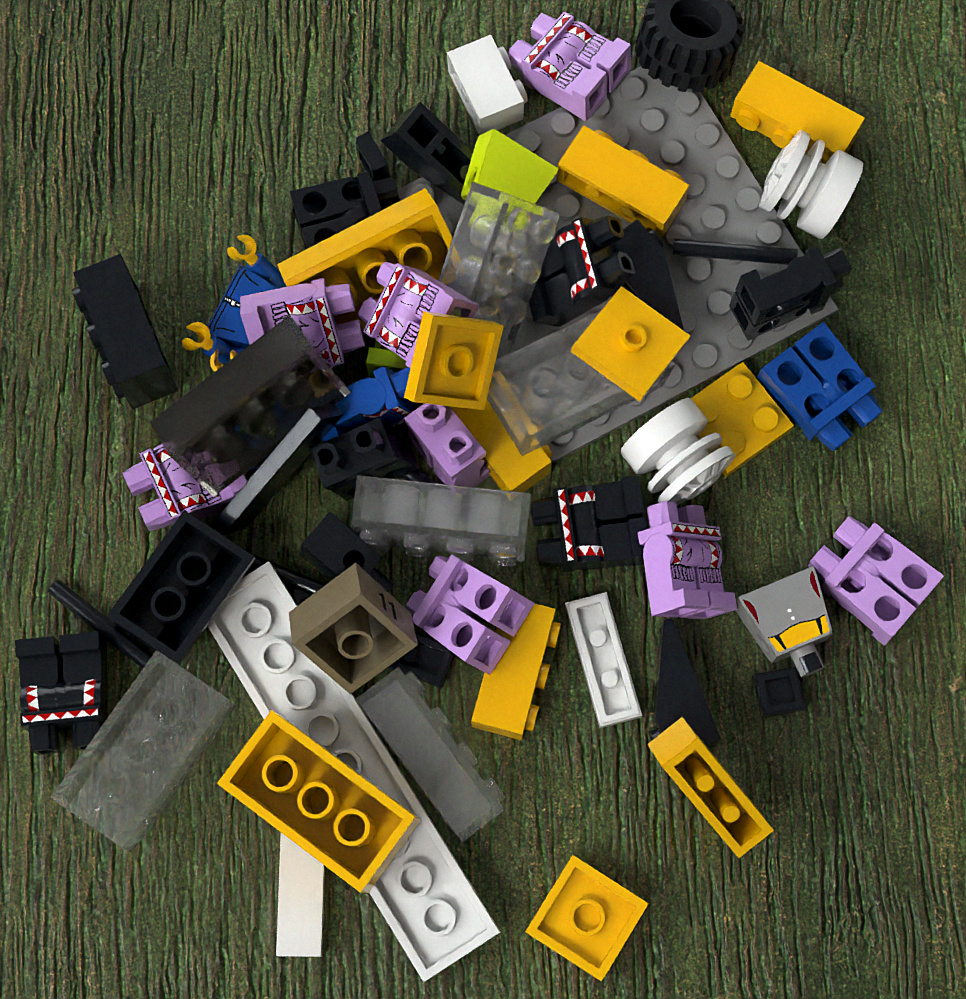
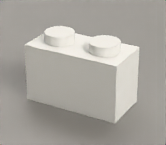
M492 35L447 52L448 73L479 135L492 129L499 130L523 120L524 103L528 102L526 91L519 79L513 80L509 72L511 63L508 54L503 46L497 48Z

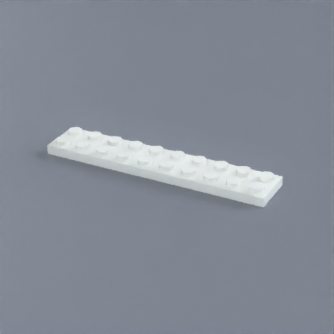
M268 561L241 578L208 624V628L263 719L266 718L271 710L282 715L421 819L369 893L423 982H426L501 933L353 693L349 694L292 645L289 612L298 605L272 563Z

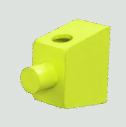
M496 129L479 135L461 192L463 200L478 208L470 223V228L483 236L492 237L499 221L506 225L521 222L557 174L559 168Z

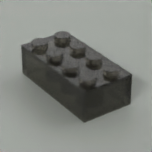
M289 315L152 419L150 423L169 456L214 497L271 454L309 408L325 404H336L350 394L351 391L328 358L292 316Z

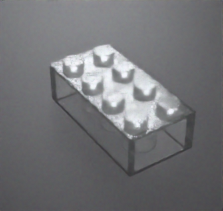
M472 182L438 281L480 305L473 319L493 321L504 325L494 366L495 371L504 373L507 362L512 355L521 323L526 316L527 306L534 286L541 274V267L550 241L554 237L560 213ZM456 306L452 315L460 317L461 307Z
M600 311L496 360L487 400L522 456L636 400L570 352L573 344ZM673 361L647 394L664 386L675 366Z
M357 475L351 529L361 540L365 541L378 553H386L389 547L404 548L407 555L416 557H430L431 551L448 553V558L452 554L464 562L473 561V556L489 557L490 563L495 565L515 566L516 560L525 561L531 494Z
M156 650L50 798L121 848L133 852L235 706L224 695Z

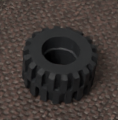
M649 0L636 40L635 52L636 56L640 57L639 64L643 69H649L648 75L652 79H660L662 85L668 88L670 85L678 87L677 91L686 92L687 89H692L694 92H702L704 87L712 89L717 86L718 82H723L727 78L744 34V26L741 25L743 21L740 13L735 12L736 6L731 1Z

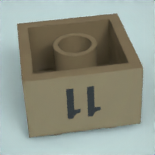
M354 563L289 612L292 645L349 694L353 693L418 645L411 613L357 563Z

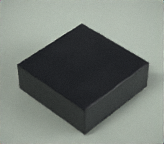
M369 132L358 136L355 141L357 157L364 169L369 171L371 179L388 177V163Z
M796 666L758 673L752 676L761 719L800 712L806 709Z

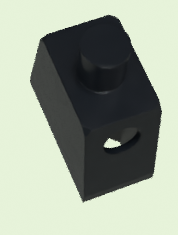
M330 511L301 544L299 555L331 581L346 570L343 563L344 560L355 559L359 562L360 567L387 592L394 586L390 579L376 569L382 557Z

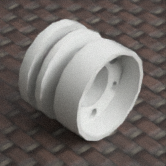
M799 130L791 142L780 151L765 180L764 192L759 202V208L770 212L779 199L782 198L777 217L782 220L785 219L798 206L801 210L797 220V227L819 239H823L831 231L850 200L861 176L863 162L841 150H837L826 163H823L821 159L824 153L825 142L820 139L817 140L806 154L805 151L810 140V134Z
M691 398L682 399L661 411L639 428L621 448L622 456L637 475H643L656 468L658 469V472L651 479L647 488L651 493L664 490L658 498L659 503L671 501L676 502L677 506L686 500H691L698 496L720 477L721 473L731 464L736 456L729 446L716 450L723 439L719 433L715 432L698 439L699 434L706 427L708 419Z

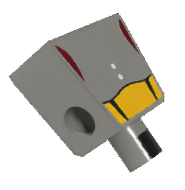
M814 566L737 598L738 610H735L771 663L791 656L801 678L825 668L815 645L826 641L832 635V628Z

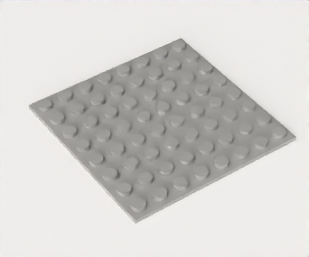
M641 66L628 72L611 93L607 92V98L587 121L561 106L505 135L558 168V162L583 125L593 131H604L613 138L616 144L627 150L633 149L641 152L648 158L650 163L660 169H669L678 173L685 183L690 185L685 204L661 239L683 328L690 335V338L640 402L570 352L573 344L612 297L610 296L605 302L560 327L535 323L525 291V287L530 284L523 283L515 253L516 248L525 243L536 244L556 234L559 229L571 224L572 221L579 217L596 220L607 215L621 220L623 229L629 226L630 222L557 181V174L521 222L506 225L499 221L492 237L483 236L472 230L470 223L475 212L425 178L421 177L397 189L399 201L426 188L437 204L470 275L450 284L449 287L480 305L473 319L493 321L504 325L495 366L536 437L540 436L550 448L553 457L550 458L552 464L732 369L741 362L747 361L826 319L839 310L829 296L823 310L811 315L809 309H807L806 313L801 317L748 341L729 307L740 276L756 269L762 279L786 269L788 265L673 255L675 238L798 249V257L804 256L783 221L777 217L776 210L773 208L770 212L759 208V202L764 191L701 92H694L692 89H687L686 92L677 91L678 87L671 85L668 88L662 85L660 79H652L648 75L649 69H643Z

